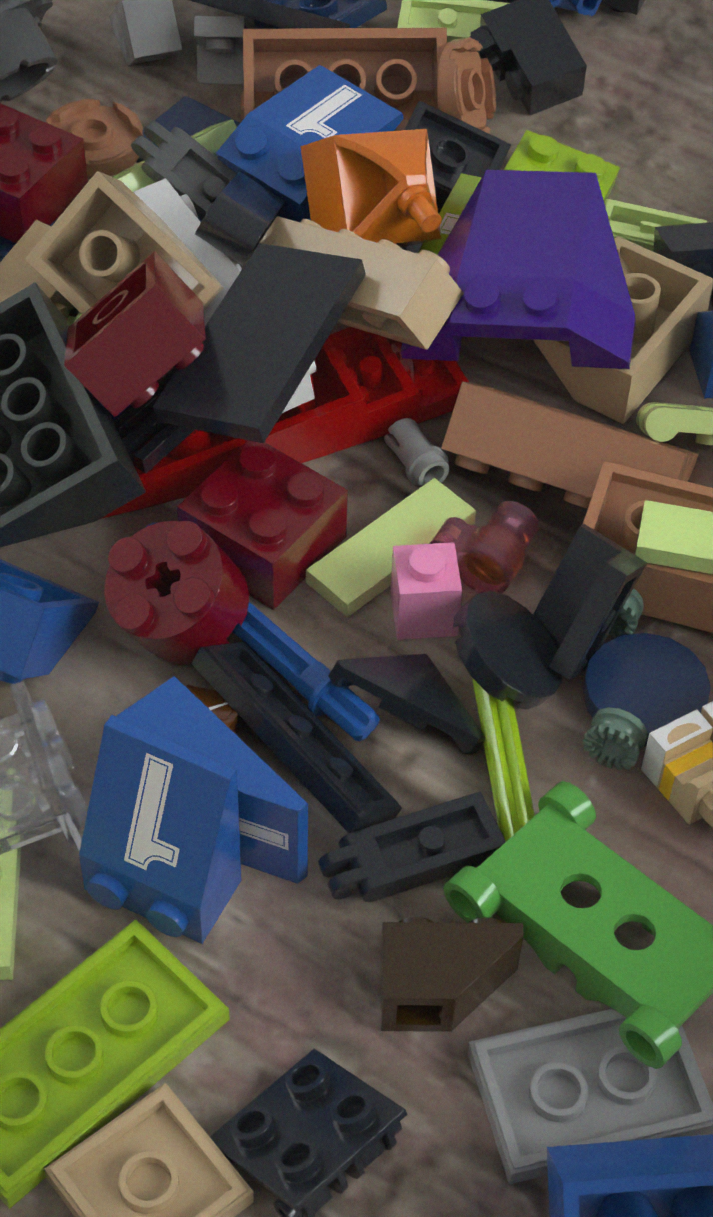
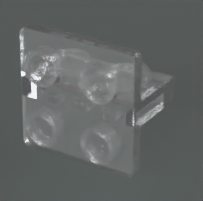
M24 682L10 685L18 713L0 720V855L62 831L74 854L80 852L83 836L81 827L85 826L88 808L79 786H74L70 772L75 770L69 748L63 734H58L46 700L42 699L33 702Z

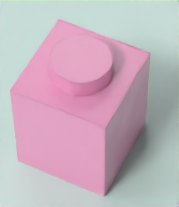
M454 542L393 546L390 594L397 640L458 636L459 626L453 628L454 616L461 608L462 586Z

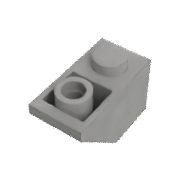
M120 0L109 16L111 27L128 66L175 58L182 51L172 0Z

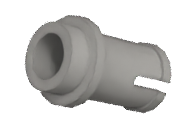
M401 419L389 427L388 431L393 434L396 440L392 435L385 434V443L405 465L406 477L413 485L422 487L433 478H436L441 483L446 479L449 473L448 455L441 447L432 446L413 419Z

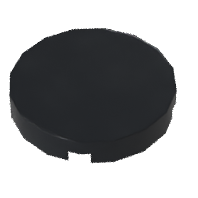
M488 591L473 596L454 616L453 628L459 626L461 635L455 641L459 658L471 677L489 695L500 701H504L509 697L514 701H518V705L515 707L527 710L541 705L555 694L562 683V675L549 667L557 652L556 645L543 624L525 606L507 595Z

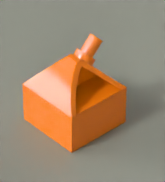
M427 129L333 135L300 146L311 221L327 230L339 232L340 229H347L362 239L376 243L381 239H385L399 247L441 239L440 224L442 218L437 208Z

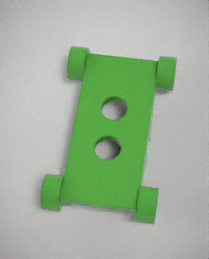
M558 782L540 798L538 802L540 812L477 868L471 866L463 867L445 883L443 888L444 895L455 913L467 923L477 918H491L495 913L506 923H523V938L536 952L544 967L555 975L564 965L567 966L576 977V992L586 1000L599 1001L608 1005L626 1017L619 1026V1035L630 1053L649 1067L654 1069L662 1068L682 1046V1038L679 1034L680 1026L713 994V925L588 833L586 829L596 819V812L592 802L577 786L570 782ZM582 881L593 885L599 891L601 898L592 907L576 908L569 905L562 898L561 891L564 886L571 882ZM639 922L642 923V928L654 935L655 940L652 945L645 949L632 950L622 946L617 941L614 932L623 923Z

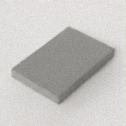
M614 1009L470 1041L467 1054L509 1184L548 1175L547 1147L713 1134V1103L683 1026L681 1025L679 1029V1034L682 1038L681 1048L662 1068L658 1069L640 1062L623 1044L619 1035V1026L626 1017Z

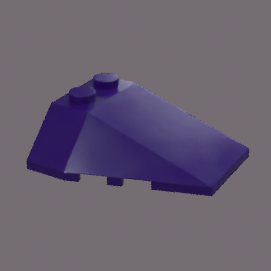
M486 170L438 253V256L450 266L449 275L464 294L428 350L402 342V359L458 361L462 336L569 341L572 367L630 369L635 312L596 173Z

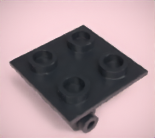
M314 1048L213 1133L210 1138L227 1159L279 1198L273 1203V1206L280 1217H315V1213L333 1198L328 1186L340 1194L348 1188V1182L343 1171L352 1178L359 1179L365 1173L364 1168L370 1165L385 1150H391L397 1144L395 1135L402 1130L400 1121L408 1114L406 1109Z

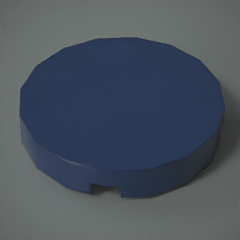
M650 633L621 635L604 643L589 660L583 686V695L587 711L592 718L600 709L608 707L619 708L639 718L646 726L649 737V733L696 709L701 713L702 706L708 704L711 685L705 666L689 648L669 637Z

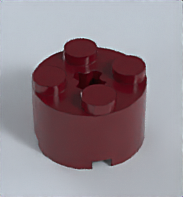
M191 521L155 523L141 529L131 537H124L118 540L108 554L110 565L106 573L104 586L107 608L115 622L155 656L177 665L192 664L200 647L229 644L226 638L231 634L237 623L242 626L249 606V591L245 577L228 555L196 523Z

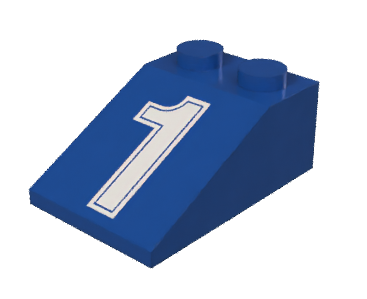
M319 65L249 112L216 152V155L222 163L236 174L239 171L284 200L285 203L278 213V217L301 222L302 219L311 220L300 146L333 135L394 131L404 117L402 112Z
M175 676L116 716L236 768L241 864L297 884L308 876V803Z
M111 715L103 729L79 852L84 890L88 891L94 900L107 908L118 910L123 907L147 918L154 928L168 936L180 937L184 935L203 944L241 882L237 769Z

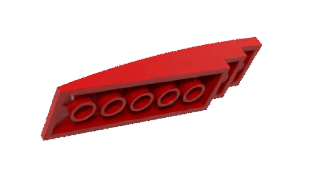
M348 327L330 334L314 360L316 372L310 374L315 399L282 413L265 443L300 463L317 459L385 436V434H391L388 431L389 427L401 419L410 418L419 424L453 411L462 382L469 383L456 361L402 359V342L354 327ZM200 430L193 431L146 474L135 467L146 493L102 518L187 497L247 440ZM158 431L155 432L136 450L139 451L143 446H145L151 439H153L158 434Z

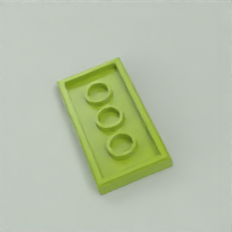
M136 919L0 1028V1199L9 1209L46 1178L44 1168L114 1120L230 1020L229 1008Z

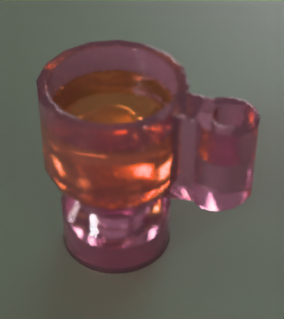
M506 501L498 505L488 520L487 525L482 527L467 524L463 519L457 517L446 519L429 544L454 542L461 580L476 592L492 591L502 594L507 590L523 566L524 549L527 548L538 532L539 523L529 508L518 502Z

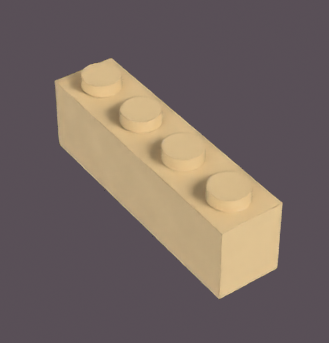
M277 216L259 242L362 259L366 276L337 323L428 350L464 294L449 275L450 266L433 252L422 250L418 254L406 251L385 239H381L378 243L362 239L347 229H340L339 232L324 229L309 219H302L301 222Z

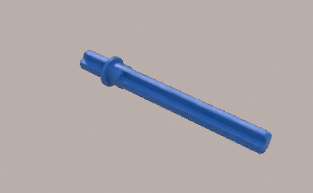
M156 522L149 523L147 526L153 525ZM249 602L247 615L242 626L237 623L232 632L243 642L247 643L254 652L308 700V708L315 716L326 714L355 741L365 740L377 728L380 721L379 715L375 713L374 709L349 689V686H334L328 676L331 672L329 668L322 662H318Z

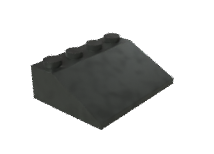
M36 282L0 303V547L93 523L146 493L109 411L64 366L69 325L62 313Z

